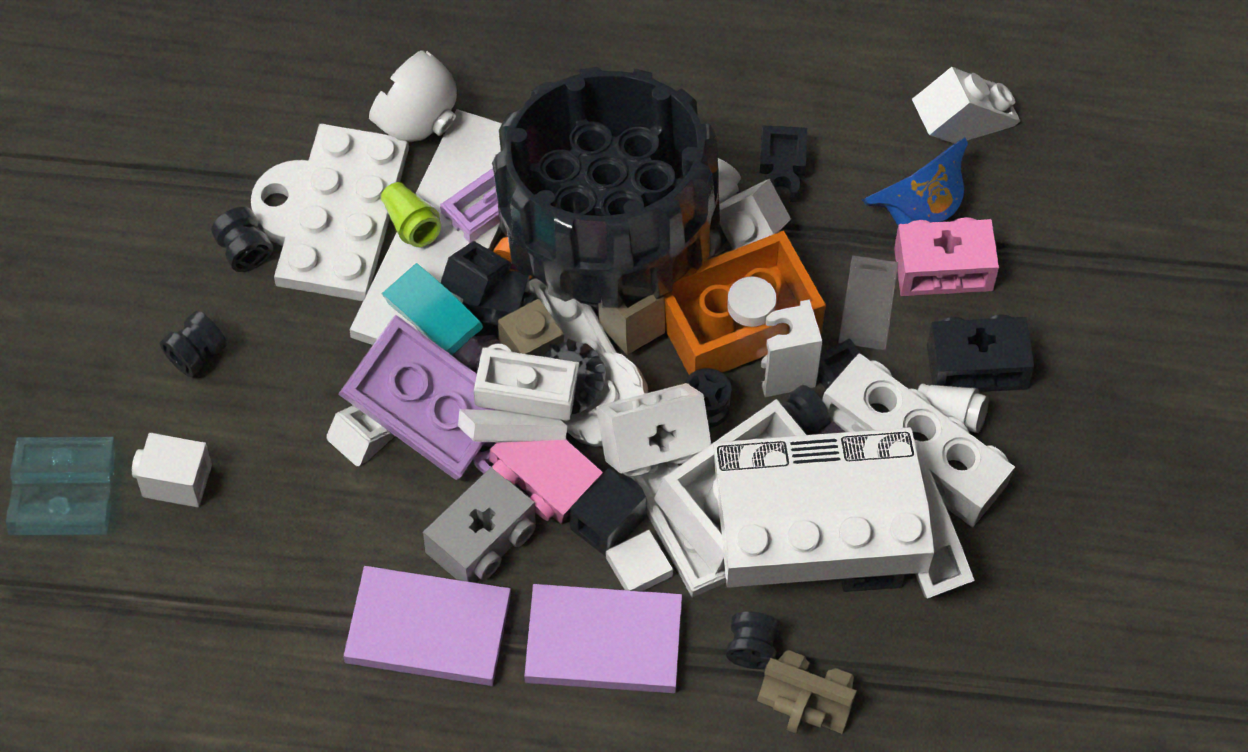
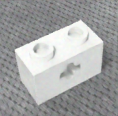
M687 383L596 406L605 461L624 475L635 476L645 474L651 471V465L666 461L674 464L685 463L711 445L704 395Z

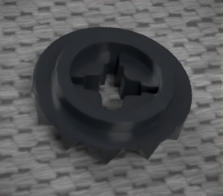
M569 338L565 343L558 345L549 344V350L542 357L579 362L571 415L584 411L598 399L603 390L606 371L602 358L587 343L576 342Z

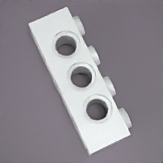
M859 353L824 392L822 401L829 412L830 422L843 432L911 427L912 432L924 434L928 441H918L945 507L971 527L975 526L1007 487L1015 466L1009 463L1003 452L996 447L986 446L972 436L961 421L953 417H946L931 406L929 400L921 392L915 389H908L898 382L883 364L874 360L870 361ZM870 404H882L886 406L890 412H877L870 406ZM948 461H960L967 467V470L954 469L949 465Z

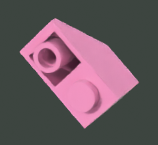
M567 440L500 442L490 449L489 460L494 464L492 466L493 469L503 478L509 480L513 485H518L527 493L530 499L535 502V512L546 521L553 517L562 524L570 516V508L603 474L599 468Z

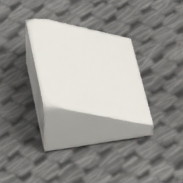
M354 405L335 414L327 434V440L356 466L367 462L395 437V435Z

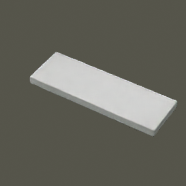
M456 109L454 113L456 117L446 130L416 192V195L439 212L442 225L441 231L433 242L424 247H414L411 244L404 243L398 233H396L350 328L351 338L373 345L395 315L416 329L411 322L387 303L381 293L415 263H418L441 283L448 257L469 244L464 238V232L462 230L457 231L452 225V220L450 218L446 219L441 214L440 204L493 168L492 162L494 157L501 152L499 128L502 123ZM493 186L491 189L483 193L481 196L470 202L468 205H466L459 211L461 213L465 212L467 209H469L477 202L482 200L483 196L492 189H494L495 186ZM500 222L474 241L492 251L501 232ZM452 293L461 303L463 302L462 298Z

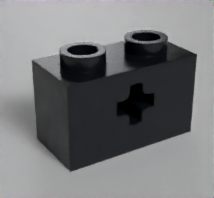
M1003 314L994 315L987 319L973 320L949 317L931 323L927 350L932 385L978 388L979 392L1028 390L1034 362L1027 317H1011Z

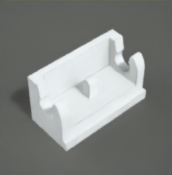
M810 299L800 301V306L776 310L766 317L767 326L786 323L790 326L787 335L779 334L767 339L768 354L761 361V367L766 368L765 381L762 382L765 397L792 392L802 384L810 388L816 387L822 338Z

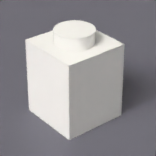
M149 433L144 450L138 449L136 451L132 464V476L137 478L142 497L199 507L212 466L207 445L204 442Z

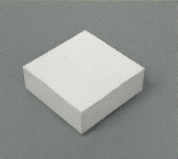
M650 530L606 551V559L624 590L644 591L673 576V568Z

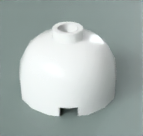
M423 50L418 51L391 76L390 79L395 82L388 95L380 91L369 113V119L385 133L399 140L407 142L426 139L433 132L440 136L450 127L456 117V114L451 111L457 98L456 83L452 74L437 58L428 51L426 53Z

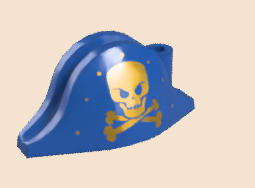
M966 137L960 139L913 175L862 199L866 206L887 208L897 226L916 220H926L932 223L948 219L957 211L964 195L961 161L968 146Z

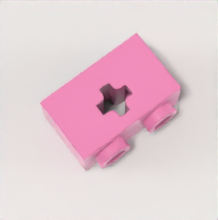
M960 218L951 222L932 223L926 220H916L908 224L898 225L894 251L901 296L993 291L999 265L991 219Z

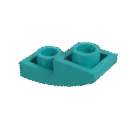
M415 263L381 293L393 309L411 322L419 332L450 355H453L483 328L481 322L447 288L418 263Z

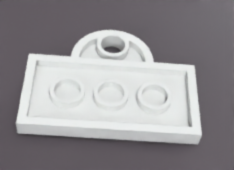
M319 124L309 161L293 160L280 163L270 168L258 179L251 195V207L259 222L258 229L264 232L270 241L283 246L274 275L276 286L364 301L372 284L390 219L385 205L381 201V194L388 185L400 182L409 151V143L407 141L396 139L391 135ZM274 193H281L288 197L287 201L280 206L272 207L264 203L265 198Z

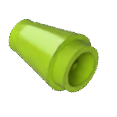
M401 182L392 183L383 190L381 201L385 205L396 231L404 243L411 244L414 247H424L438 237L442 225L439 212L434 207L405 187Z

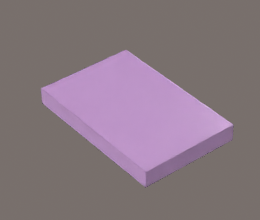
M397 315L390 320L339 392L341 397L455 480L462 476L484 444V442H474L458 426L460 409L495 410L475 405L474 386L477 377L475 372Z
M364 566L343 656L344 662L353 665L493 686L511 590L510 588Z
M533 584L524 675L525 683L675 693L682 594Z

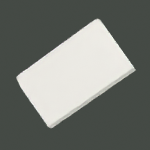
M483 348L474 386V403L476 406L565 421L570 420L579 362Z

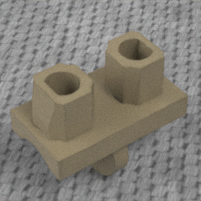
M790 650L785 651L779 660L770 658L765 669V676L757 701L773 707L775 711L790 716L787 731L797 734L804 721L842 734L857 691L852 689L853 675L837 668L828 670L825 678L807 672L809 662L805 656Z

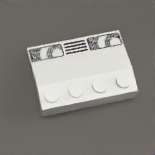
M911 427L713 442L727 587L929 571L934 555L928 502Z

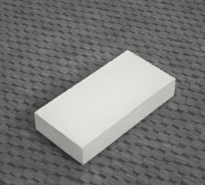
M460 409L458 426L474 442L566 440L567 425L559 419L502 410Z

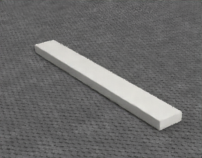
M537 278L529 281L530 293L536 294V300L538 298L541 300L564 333V343L569 338L576 342L587 343L600 353H616L590 305L580 303L575 299L564 302L549 295L547 286ZM666 461L651 465V471L645 474L628 476L635 480L643 489L646 496V513L691 597L693 598L726 583L725 568L714 574L654 500L663 477L678 468V464Z

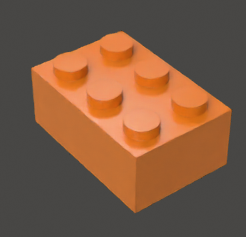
M784 231L706 260L698 270L691 268L684 276L673 283L672 292L664 295L665 331L689 375L698 369L704 368L716 369L723 373L766 356L768 354L767 339L779 334H789L790 326L786 323H779L775 326H767L765 323L760 326L749 327L737 323L730 316L727 307L729 290L736 281L745 277L762 278L772 285L776 293L775 311L800 306V301L810 299L820 334L822 333L826 305Z

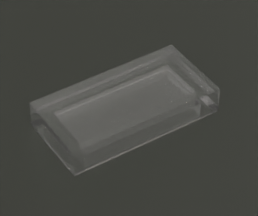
M852 255L839 343L850 338L855 346L886 349L898 262Z

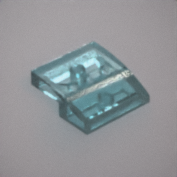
M17 437L10 469L13 487L6 517L8 535H107L114 473V437Z

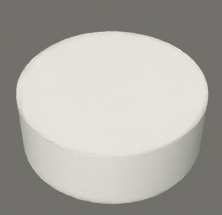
M745 277L739 279L731 286L728 293L727 307L730 316L737 323L749 327L765 324L766 317L775 311L776 293L772 285L766 280L758 277Z

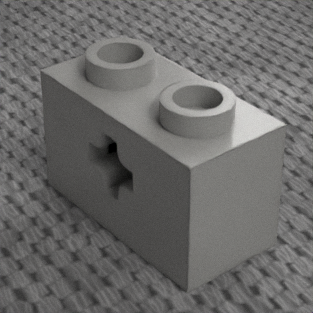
M491 467L423 531L425 552L457 580L473 583L479 578L486 580L499 567L502 560L501 557L513 545L516 547L523 545L534 532L536 527L535 502Z

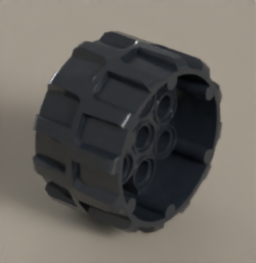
M599 67L580 69V74L555 83L545 81L531 90V98L517 112L507 114L499 128L501 152L495 155L492 162L501 230L508 237L511 261L517 270L523 275L536 277L547 286L549 295L564 302L578 299L592 303H601V308H620L627 301L645 298L650 295H654L657 299L672 292L673 283L684 276L691 268L698 270L709 257L710 230H716L720 223L717 138L715 130L709 123L701 124L698 117L697 101L684 89L681 88L675 91L668 85L653 79L651 72L634 69L633 73L602 71Z

